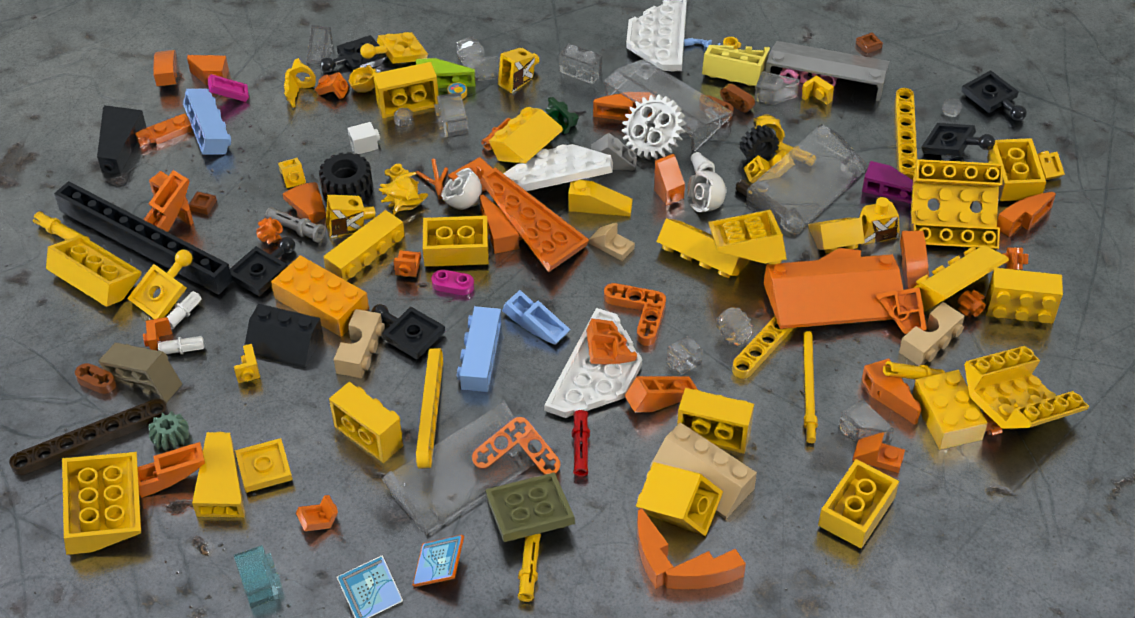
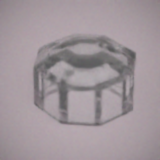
M946 99L942 106V112L950 117L959 116L963 104L958 99Z
M399 108L394 112L395 124L400 127L412 124L413 111L408 108Z

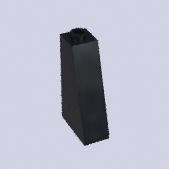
M104 105L97 153L102 172L121 174L137 143L135 133L146 126L142 110Z

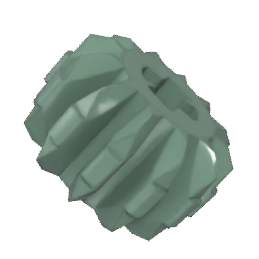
M172 411L168 415L162 413L160 418L154 417L153 423L149 424L150 441L154 443L157 449L163 447L167 451L172 447L175 450L177 445H184L185 439L189 438L188 422L181 414L175 415Z

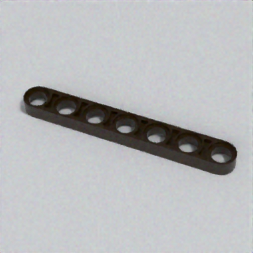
M153 399L19 451L10 457V467L14 474L26 475L62 461V458L72 457L148 427L149 424L153 423L154 417L160 418L162 413L165 415L169 414L166 402L162 399ZM156 407L163 408V410L160 413H151V411ZM133 416L141 417V419L137 422L129 421V419ZM110 425H119L114 431L107 430ZM87 434H96V436L91 440L84 439V437ZM66 442L73 443L72 447L68 449L61 448ZM43 451L51 452L50 455L45 458L38 457L39 454ZM27 460L26 465L23 467L15 466L18 461Z

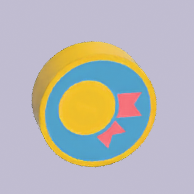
M455 82L447 88L448 97L452 100H462L467 96V87L463 83Z

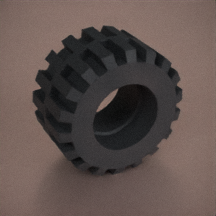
M347 152V154L339 153V155H332L330 159L324 160V164L320 166L319 177L322 194L325 199H327V195L360 196L363 202L365 197L370 196V192L373 190L370 163L366 161L365 157H360L357 153Z

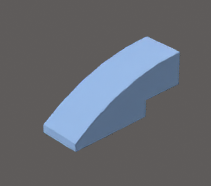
M521 290L512 296L502 309L508 317L521 327L554 345L571 330L541 302L537 301L534 303Z

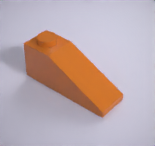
M479 195L480 211L482 216H487L488 235L494 254L519 249V240H522L521 235L497 205L485 195Z
M637 376L626 392L625 398L634 412H654L681 402L685 388L698 389L689 376Z

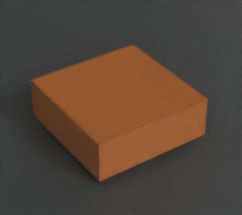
M873 32L856 38V44L866 54L879 50L883 46V43Z
M197 191L189 203L190 211L208 215L217 201L216 196Z

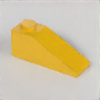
M576 180L570 182L568 193L570 212L631 217L632 198L593 181Z

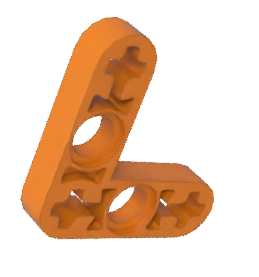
M617 283L608 284L604 288L605 302L615 306L642 310L637 328V341L644 346L654 344L666 308L665 294L655 290ZM637 295L640 299L633 301L629 297ZM653 315L657 317V319L655 321H649L646 319V317ZM646 329H650V334H648V336H644L646 334Z
M516 417L480 445L472 454L474 465L479 469H487L519 444L544 475L554 472L557 474L560 469L559 458L530 422L523 417ZM518 422L520 425L524 423L526 425L524 427L525 433L517 432L513 436L517 440L512 442L511 437L505 431L509 429L510 433H512L516 429L515 423ZM498 437H505L508 440V446L503 450L497 449L494 445ZM537 440L541 443L542 448L538 453L529 451L528 444L530 441ZM490 444L493 451L498 455L494 457L493 453H491L487 457L488 462L486 464L484 462L478 463L479 457L477 454L480 452L486 454L489 451V448L486 446ZM545 450L549 452L545 457L549 461L554 460L556 462L553 471L543 468L545 467V462L542 458L539 462L535 459L541 456Z

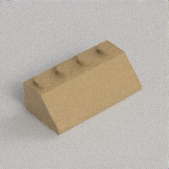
M681 422L665 437L650 465L651 469L653 462L702 474L723 491L715 513L724 519H727L755 489L757 472Z

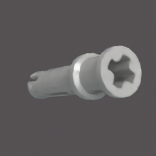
M272 207L266 210V219L271 217L278 220L282 226L295 230L299 236H307L312 238L314 242H320L325 235L326 228L323 224L317 225L307 218L299 219Z

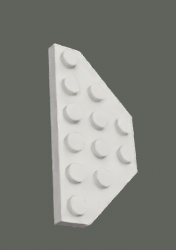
M663 0L662 5L658 7L653 6L645 10L639 18L633 17L629 19L626 40L627 49L662 71H682L687 0Z
M574 144L559 145L553 149H541L528 162L518 163L503 174L525 191L613 173V161L611 155Z
M596 308L591 318L613 321L618 328V332L626 338L628 349L631 352H636L630 336L620 324L618 315ZM589 321L544 405V411L567 418L573 416L577 410L588 411L624 399L626 392L642 366L640 354L637 353L636 361L592 364L590 362L586 333Z

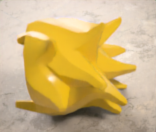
M416 172L403 173L391 183L380 184L382 188H379V191L383 192L382 195H387L381 200V203L391 202L388 207H394V216L399 211L416 208L428 197L427 193L418 194L419 182L410 177L417 174Z

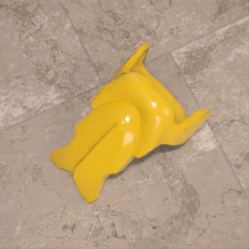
M299 58L294 60L292 68L287 69L284 81L285 98L293 108L296 106L295 98L299 88H311L316 84L314 72L304 65ZM304 72L309 74L310 77H305L304 81H301L296 75Z
M769 114L754 118L756 122L755 129H757L758 125L761 127L766 125L774 129L779 139L778 141L783 142L785 133L779 119Z

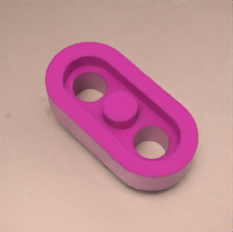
M438 270L431 277L433 288L440 292L468 295L474 290V279L469 274Z

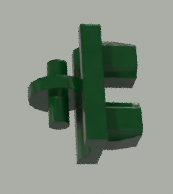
M549 97V104L544 112L562 126L563 134L569 133L570 127L577 125L579 116L575 112L569 113L564 102H558L554 97Z

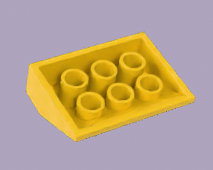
M771 210L708 222L718 252L771 265L779 264L782 262L781 260L787 259L783 234Z
M137 452L62 458L63 528L66 555L91 553L141 534Z

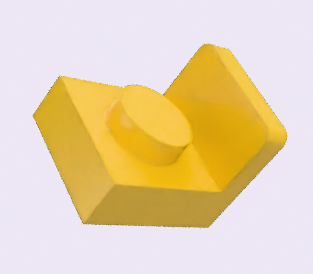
M817 75L803 84L802 99L806 100L814 96L826 105L832 102L834 86Z
M1044 151L1037 154L1046 180L1065 175L1058 152L1049 153V151Z
M298 158L278 163L287 188L306 183L303 168Z
M252 344L243 346L245 355L241 356L242 364L234 366L238 383L260 378Z

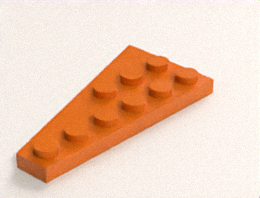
M493 168L482 175L480 180L482 185L548 272L587 246L589 242L587 237L497 168Z

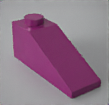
M870 161L864 177L862 192L911 204L913 180L890 165Z

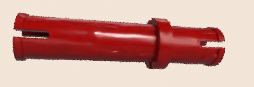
M577 410L574 412V428L572 429V437L574 438L573 474L577 477H584L588 475V438L590 437V430L588 429V412ZM580 449H582V458H580Z

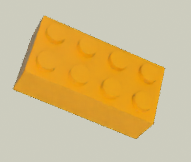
M301 255L271 281L276 300L298 313L320 318L321 326L340 337L349 330L348 325L355 309L369 311L367 292Z

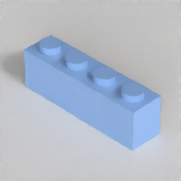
M186 88L183 105L202 155L226 154L228 146L231 145V136L227 133L226 124L221 119L220 109H217L215 97L212 96L209 89Z
M474 306L473 315L468 317V328L470 330L465 332L464 345H466V349L461 350L460 361L462 367L458 366L457 380H460L461 390L488 392L501 328V309Z

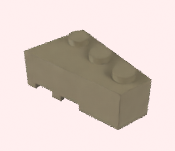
M114 343L98 361L104 370L113 374L116 381L131 388L135 384L144 388L142 390L143 393L150 395L151 392L155 393L166 403L182 386L181 380L168 361V356L160 350L156 351L129 344Z

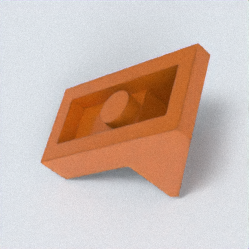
M878 433L858 440L853 461L857 459L867 465L899 473L905 449L883 444L884 433Z

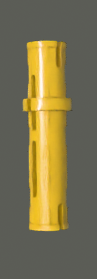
M39 211L34 215L36 219H33V223L45 228L50 234H56L65 240L82 235L62 224L59 219L51 218L43 212Z
M887 361L885 364L888 366H883V373L886 376L914 380L945 373L943 369H933L927 365L914 366Z
M541 534L525 537L522 568L518 573L520 585L517 596L519 600L524 602H530L534 599V586L538 580L536 568Z

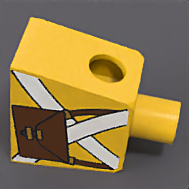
M524 48L501 53L498 85L513 93L533 78L534 66L539 63L538 55L532 54Z
M327 195L325 224L329 238L354 234L363 227L364 220L375 218L374 206L364 207L360 196Z
M880 197L877 199L876 204L866 205L862 208L859 218L862 219L865 243L861 245L898 239L900 237L899 215L893 203L887 198Z

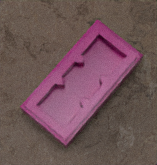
M210 74L208 78L209 92L247 102L249 98L247 84Z

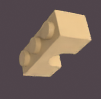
M942 302L929 314L927 329L931 332L923 331L915 326L902 338L899 353L918 366L924 365L927 361L931 362L940 349H945L954 336L958 337L964 329L962 324L965 316Z
M355 309L348 327L350 339L358 342L352 344L341 342L334 357L336 374L362 378L365 370H368L370 367L371 355L377 350L378 338L382 336L385 324L382 323L380 313Z

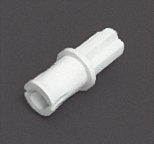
M192 291L181 303L175 304L176 308L167 316L171 329H174L184 317L190 316L189 312L202 299L198 293Z
M202 336L184 339L178 337L176 340L158 341V350L165 354L179 352L184 354L186 351L204 349V339Z

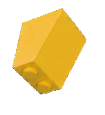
M653 462L647 474L642 492L638 496L636 507L638 509L642 508L649 516L706 536L723 491L700 473Z

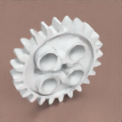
M658 94L655 98L653 95H650L649 100L642 97L643 103L640 104L636 101L637 107L635 109L630 107L632 113L625 114L628 121L622 122L627 127L622 129V132L626 134L623 140L627 142L626 146L632 149L640 158L644 156L649 160L652 155L654 159H657L658 154L665 157L666 150L672 153L671 147H678L676 140H683L679 134L685 133V130L681 128V126L686 125V122L682 120L685 115L680 112L682 109L676 105L677 103L674 100L670 101L667 96L663 98ZM669 118L668 123L664 124L665 120ZM641 130H644L643 133L640 136H638L639 132ZM660 136V140L655 143L656 138Z

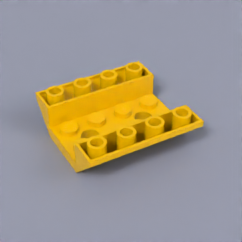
M917 159L912 185L911 231H924L926 245L975 246V248L986 245L992 249H999L1000 227H997L999 187L1003 181V164ZM930 199L938 201L939 207L936 211L928 208V201ZM972 202L980 203L981 211L979 213L971 211L970 205Z
M1025 346L968 360L964 364L970 398L1002 429L1030 428L1088 410L1090 407L1074 391L1056 395L1048 390L1041 383V380L1032 374L1040 360L1031 349Z

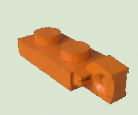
M184 113L135 133L141 147L149 143H156L158 145L189 133L193 129L188 117Z

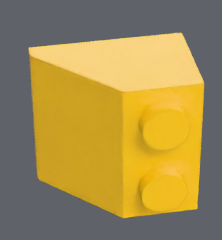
M847 217L808 224L817 249L825 250V253H831L838 249V247L844 246L845 249H856L858 244L865 243L861 218Z

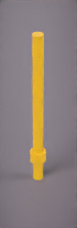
M807 331L804 333L806 415L803 419L804 428L806 429V441L814 443L816 442L818 418L815 415L813 334Z

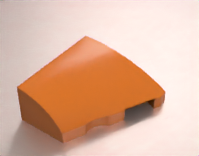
M316 182L302 184L283 193V199L297 211V216L300 219L307 218L316 224L326 217L325 207Z
M920 287L876 294L878 300L904 334L909 333L915 326L927 332Z
M591 318L586 333L590 362L592 364H620L636 361L637 353L635 351L631 352L628 349L626 338L618 332V328L613 321Z

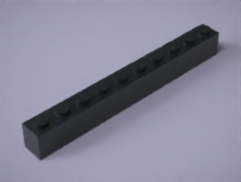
M70 181L54 193L59 210L62 213L169 269L175 263L176 253L179 250H188L192 254V262L189 266L182 267L178 274L218 295L233 281L228 263Z

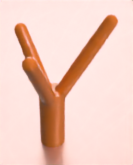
M432 159L435 180L419 171H416V175L433 184L438 199H443L441 196L443 190L442 182L448 168H444L439 178L436 160Z

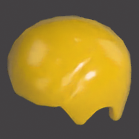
M367 65L366 67L353 70L348 80L351 88L360 93H366L374 89L373 74L377 73L375 68L373 69L370 65Z

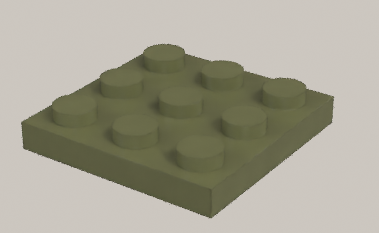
M555 472L485 489L488 503L504 542L575 524L574 514Z

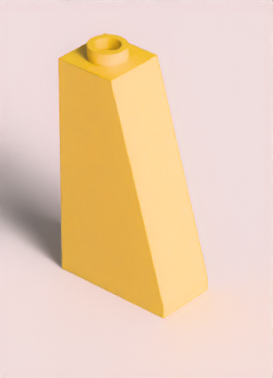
M207 432L203 448L205 464L199 468L192 501L196 517L244 518L245 510L231 434Z

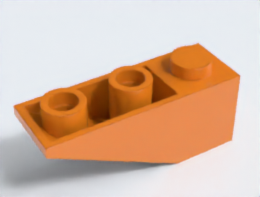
M885 359L865 365L862 381L870 395L912 424H917L921 413V406L913 398L908 384L904 383L900 377L886 376L883 373V366H888L885 363L891 360Z

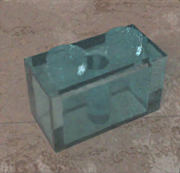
M263 545L234 555L251 608L280 598L277 588L282 587L278 573L272 574L271 568L275 567L271 553L266 554Z

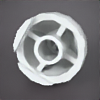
M464 168L456 173L458 177L454 181L450 179L441 193L443 200L449 206L458 210L475 207L480 202L479 195L482 193V183L479 177L470 168Z
M696 171V175L690 177L687 189L688 198H692L694 203L690 204L696 212H710L722 205L727 192L723 179L715 172Z

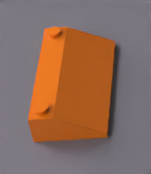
M893 254L788 262L774 265L767 264L763 283L780 329L892 320L893 318L878 300L876 294L904 290L900 270Z

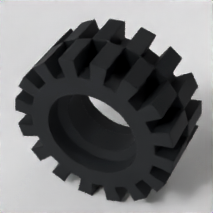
M758 125L757 129L751 128L750 133L747 131L745 133L747 136H743L739 144L740 150L748 161L751 162L758 155L764 159H770V155L776 153L774 150L779 148V139L770 127Z

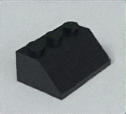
M258 303L249 319L244 346L252 344L255 356L306 368L323 337L320 318Z

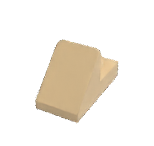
M617 222L600 227L589 238L588 243L623 261L634 250L635 243L617 234Z

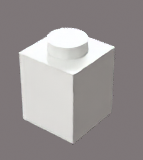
M371 122L348 128L349 142L354 154H362L378 149L377 141L380 140L378 130L373 128Z

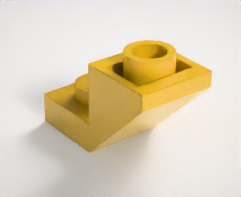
M782 149L769 161L758 155L744 167L749 182L757 183L779 179L795 165L789 152Z

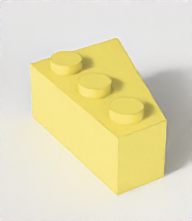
M709 45L704 54L702 74L708 75L711 78L726 79L730 82L745 83L748 86H759L766 71L770 47H764V50H752V47L746 46L745 50L734 49V46Z

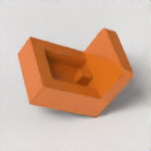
M340 72L322 76L318 81L319 83L315 91L318 95L334 91L339 99H343L350 86Z
M400 250L398 258H394L395 275L416 277L421 261V252Z
M168 317L146 321L147 333L143 334L145 347L158 351L159 337L172 334Z
M324 495L319 505L301 506L296 511L304 531L331 528L338 513L337 506L333 503L330 495Z

